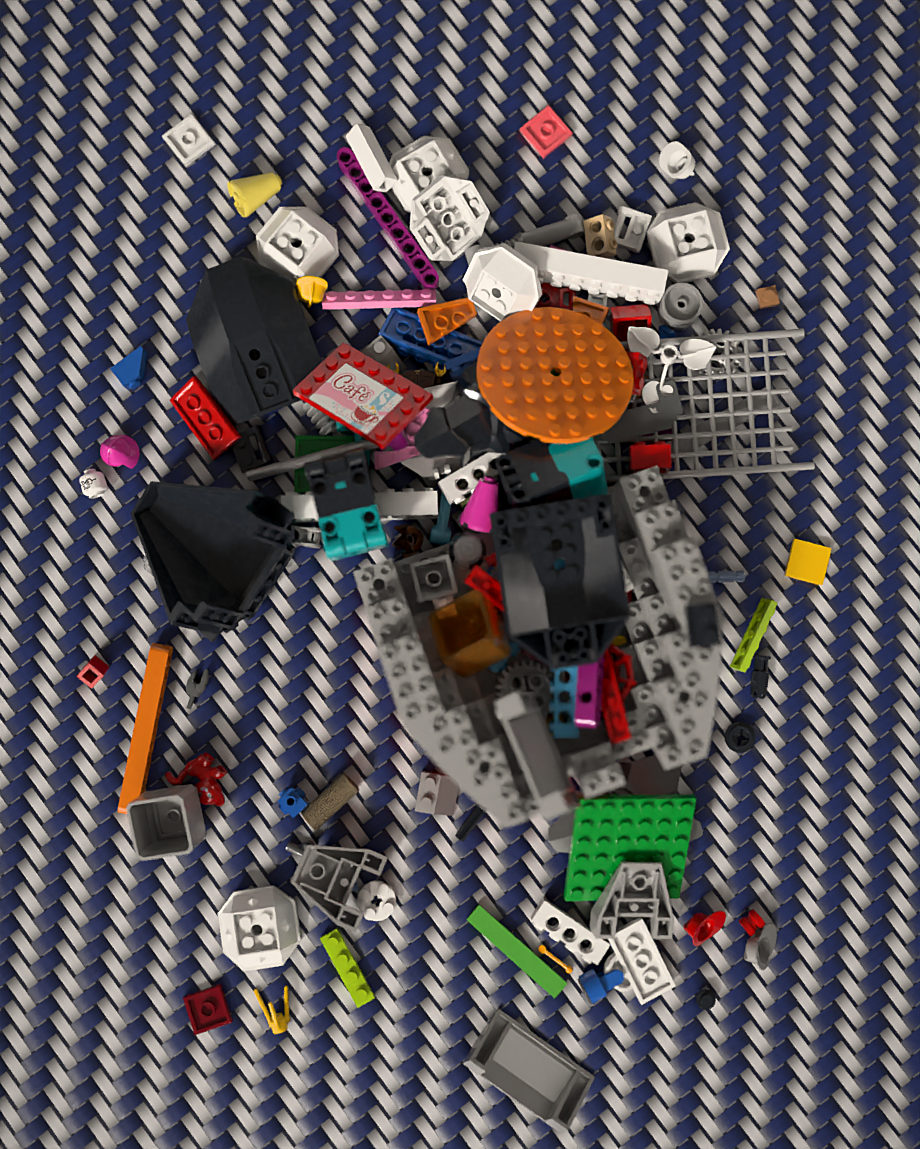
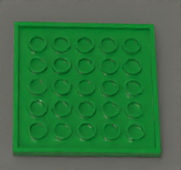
M694 794L594 795L585 798L584 795H577L582 807L575 809L564 891L565 901H597L621 862H660L669 899H679L696 803Z

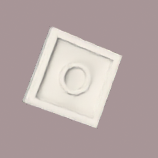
M192 114L162 135L163 139L185 167L215 145L214 141Z

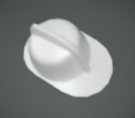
M679 142L667 144L660 153L659 164L661 168L673 179H685L689 175L694 176L695 160L690 151Z

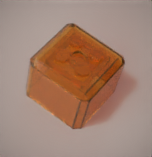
M472 590L432 611L428 617L438 659L460 677L467 678L509 657L512 651L500 610L480 591Z

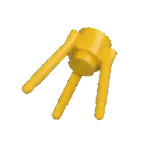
M288 986L284 987V1016L282 1013H276L272 1002H269L272 1014L270 1016L258 990L254 989L256 998L268 1020L269 1027H272L273 1033L278 1034L288 1029L287 1023L290 1022Z

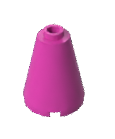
M484 476V478L479 479L460 516L459 522L462 525L465 522L468 524V528L472 530L490 532L492 528L489 513L498 512L499 483L495 481L496 478Z

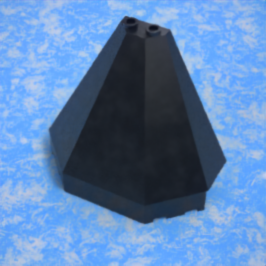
M150 481L131 512L170 624L198 630L211 642L217 640V636L220 633H228L238 627V622L243 619L249 620L255 616L295 553V547L292 545V540L295 538V529L292 525L294 513L281 504L278 499L257 491Z

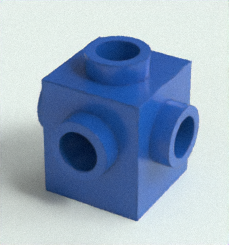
M294 786L290 789L286 787L279 794L281 798L277 801L280 804L278 806L280 810L285 814L289 813L293 818L310 803L305 798V792L300 787L295 788Z

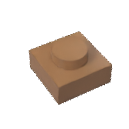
M775 285L755 291L760 309L779 305L780 302Z

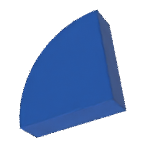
M665 325L659 326L660 339L675 338L673 330Z

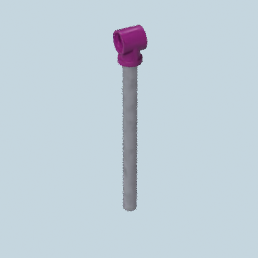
M403 429L384 449L379 448L367 439L248 470L246 471V477L251 482L303 468L304 462L320 458L328 461L344 457L345 452L363 448L364 451L375 448L383 451L391 446L393 450L398 451L404 449L409 444V438Z

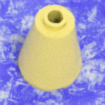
M271 172L231 180L227 183L230 197H234V205L242 217H247L281 190L282 181L278 174L275 175Z

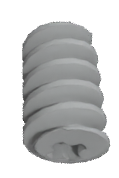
M307 402L303 405V410L308 411L307 416L312 417L311 422L316 423L315 428L320 430V436L330 435L337 431L336 420L331 419V417Z

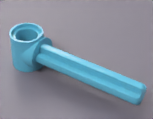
M441 493L437 524L432 526L429 543L436 545L448 544L451 538V530L448 527L451 504H449L443 493Z

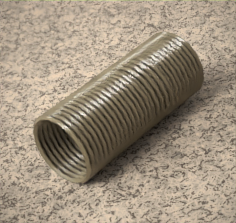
M343 773L327 789L319 794L314 801L309 803L301 811V815L313 829L318 830L335 812L354 797L360 789L346 773Z

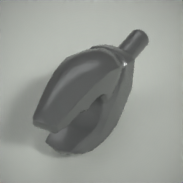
M208 669L204 670L199 684L195 682L197 671H194L189 676L186 692L190 695L186 708L191 709L194 698L199 697L206 689L209 679Z

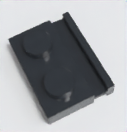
M716 602L684 606L689 648L721 645Z

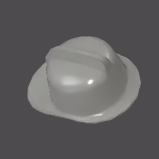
M767 924L760 935L750 937L746 944L744 959L757 964L761 970H765L768 967L776 944L777 932L773 924Z

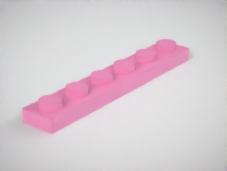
M436 290L330 291L324 294L322 308L426 307L436 305Z

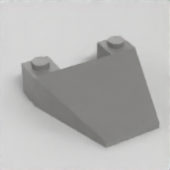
M307 845L291 883L337 925L356 933L364 913L346 905L361 868L380 876L388 857L364 848Z
M621 862L591 910L590 930L596 939H615L617 917H647L646 927L653 939H672L674 918L660 862Z

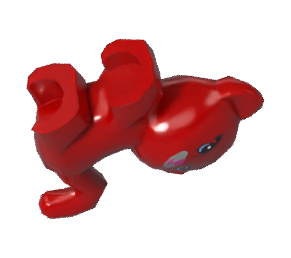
M207 752L189 761L180 771L178 778H174L171 772L165 774L167 782L173 786L181 785L187 775L197 777L200 781L197 782L195 787L198 791L200 803L206 805L214 804L220 807L225 803L222 788L216 779L223 778L227 774V770L222 765L214 768L210 765H212L214 759Z

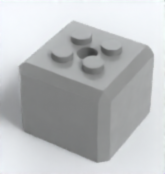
M192 784L145 791L126 807L135 854L141 861L189 854L207 836L198 791ZM171 811H175L178 813V820H173L171 818Z

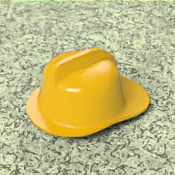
M303 276L299 278L296 283L298 299L307 303L308 308H310L311 304L322 302L328 286L327 281L316 276Z

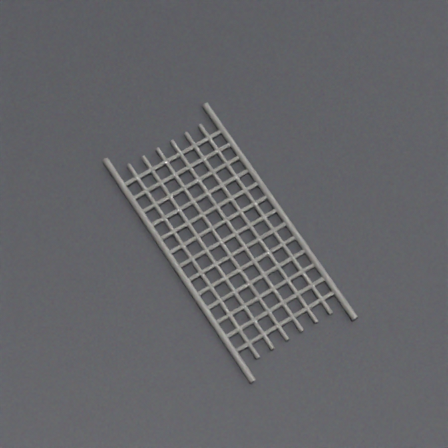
M804 329L660 339L658 347L681 345L688 339H700L710 343L724 342L725 354L711 356L706 365L707 375L693 376L692 369L687 368V376L673 377V364L668 366V378H665L664 382L688 381L689 395H682L679 398L680 401L689 400L690 414L677 415V420L691 419V433L677 434V422L673 421L672 434L658 435V432H654L653 436H638L613 442L615 443L616 457L602 459L603 463L616 462L617 475H606V482L615 483L619 479L629 476V474H622L621 462L628 461V456L621 457L620 443L656 442L673 439L671 458H674L675 471L660 473L662 479L814 469V462L777 464L776 451L793 450V445L776 446L775 432L792 431V426L774 427L773 413L790 412V407L773 408L772 394L789 393V388L771 389L770 375L787 374L788 371L787 369L770 370L769 356L786 355V350H768V339L804 336ZM763 339V352L749 353L748 340ZM627 341L620 342L624 349H628V352H631ZM743 341L744 353L730 354L729 342ZM651 353L647 360L649 379H644V384L650 381H658L659 383L661 381V378H654L653 365L664 363L661 359L653 360V354ZM764 357L765 371L751 372L750 358ZM676 358V360H675L674 363H684V362H683V359ZM744 358L745 372L731 373L730 359ZM725 360L726 373L712 374L711 361ZM765 376L766 390L752 391L751 377ZM746 377L747 391L733 392L732 378ZM726 378L727 392L713 393L712 379ZM707 380L708 394L694 395L693 381ZM631 395L628 404H632L633 409L637 408V404L644 403L643 398L636 399V395ZM767 395L768 409L753 410L752 396ZM747 396L748 410L734 411L733 397ZM728 397L729 411L715 412L714 398ZM709 399V413L695 414L694 400ZM768 414L769 428L755 429L754 415ZM749 415L750 429L735 430L734 416ZM729 416L730 430L716 431L715 417ZM710 418L711 432H697L696 419ZM770 433V447L756 448L755 434ZM599 434L595 435L593 441L601 455V444L610 443L607 442V439H600ZM750 434L751 448L737 449L736 435ZM731 435L732 449L717 450L716 436ZM711 437L712 451H698L697 438ZM692 438L693 452L679 453L678 439ZM771 452L772 465H757V453ZM751 453L752 466L738 467L737 454ZM732 454L733 467L719 468L718 455ZM713 456V468L699 469L698 457ZM693 457L694 470L680 471L679 458Z

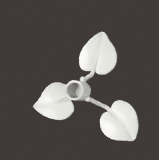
M630 326L627 333V343L631 352H640L647 358L651 353H661L660 358L665 366L660 381L661 394L666 397L673 394V388L670 385L663 386L668 366L675 362L676 357L683 359L684 365L687 368L699 370L708 364L716 349V346L710 342L700 339H688L680 345V352L674 345H666L664 348L655 350L659 346L660 339L658 333L653 329ZM650 381L644 386L642 398L646 405L659 402L656 386L659 384L658 381ZM650 408L652 413H658L656 408Z

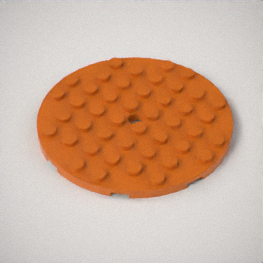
M541 307L534 308L532 311L523 310L499 322L484 339L479 351L476 368L480 392L491 406V411L503 423L524 436L528 434L541 438L540 441L550 443H576L588 440L591 436L599 433H604L623 415L633 390V369L627 352L619 340L594 319L562 308ZM555 369L560 376H553L550 372Z

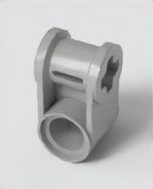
M294 526L295 531L299 532V537L296 540H292L293 545L321 548L319 544L320 528Z

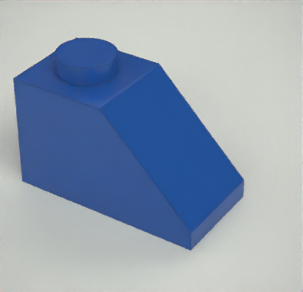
M140 346L110 368L127 390L137 388L144 379L147 352Z

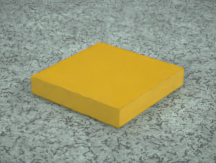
M793 539L784 576L823 585L832 548Z

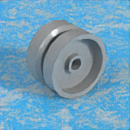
M676 283L670 286L664 292L657 307L661 323L674 331L689 328L701 314L703 298L699 290L688 283Z

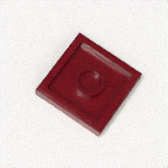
M221 983L183 997L194 1035L233 1022Z

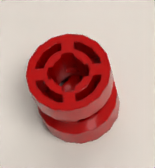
M754 909L748 912V916L738 920L750 936L756 933L757 928H762L766 925Z

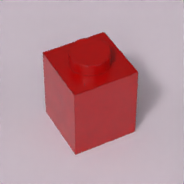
M94 655L81 669L77 677L92 689L105 675L109 666Z

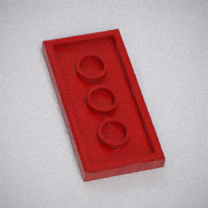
M193 376L169 400L213 460H217L241 438L197 376Z

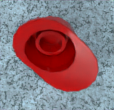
M717 911L711 915L704 913L693 915L683 926L684 930L693 938V945L700 946L705 940L715 935L723 927L726 913Z

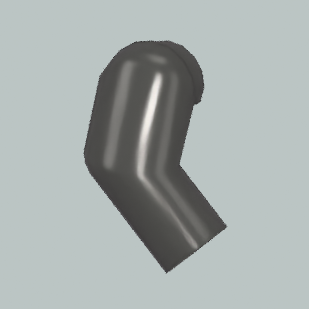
M307 840L297 845L289 841L285 850L302 857L306 846L314 845V843Z

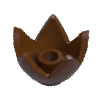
M411 525L393 527L400 534L395 538L391 546L406 550L403 559L416 554L423 544V533Z

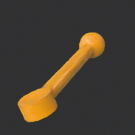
M544 945L539 946L538 950L540 953L548 955L564 967L567 973L573 972L572 966H567L547 951Z

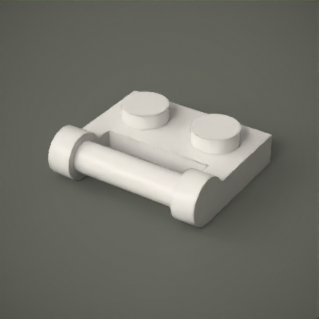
M620 206L614 229L617 246L639 253L652 216ZM625 217H631L625 238H619Z

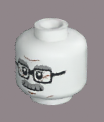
M96 469L84 471V475L79 479L83 494L89 496V498L103 496L104 492L108 489L104 474L96 471Z

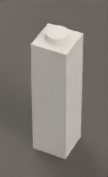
M356 124L346 135V138L373 190L386 193L398 180L371 128Z

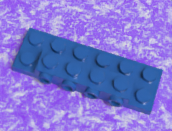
M400 307L391 309L378 337L381 335L386 341L395 344V349L400 355L413 356L419 363L427 362L432 364L434 369L436 363H438L440 370L444 369V362L478 349L483 343L453 330L428 346L418 315Z

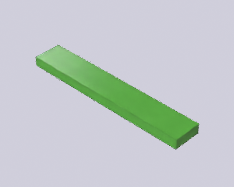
M480 904L466 918L469 923L554 999L567 985V982Z

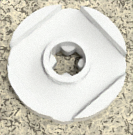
M374 880L365 884L357 898L358 909L364 913L365 919L372 921H381L388 918L393 913L396 905V894L393 888L380 880ZM374 896L382 899L379 906L372 904L371 901L374 900Z

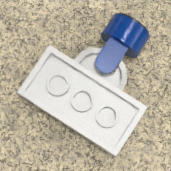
M641 917L616 929L615 939H608L614 953L607 958L603 972L596 974L594 969H591L578 976L577 979L586 998L592 1004L606 997V992L612 988L619 990V992H627L633 989L640 1004L643 1005L675 987L666 965Z

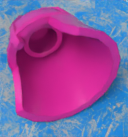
M122 434L113 435L101 443L100 454L106 464L114 467L125 465L133 469L138 463L140 456L139 447L129 436Z

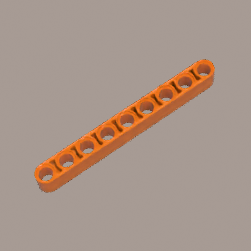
M152 643L150 646L118 804V813L127 814L126 807L128 804L145 792L172 658V646Z

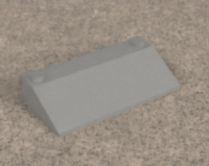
M515 692L496 701L495 712L498 718L502 719L538 803L537 811L542 818L544 817L546 821L582 807L534 694L530 692Z
M500 1009L496 1010L463 1062L465 1066L560 1133L569 1130L595 1078Z

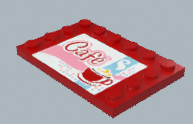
M345 342L293 389L295 396L381 449H384L433 400V394Z

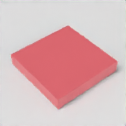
M549 105L520 128V132L543 158L573 134Z

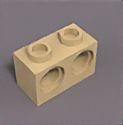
M601 214L584 220L587 255L601 258L617 255V241L614 237L615 224L612 218Z

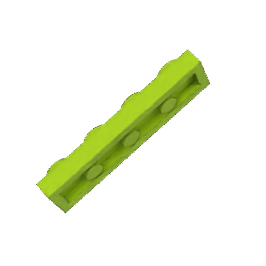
M761 598L729 667L741 672H746L749 668L752 657L759 647V642L767 630V625L775 613L777 602Z
M338 927L321 936L320 940L357 1008L373 1000L375 995Z

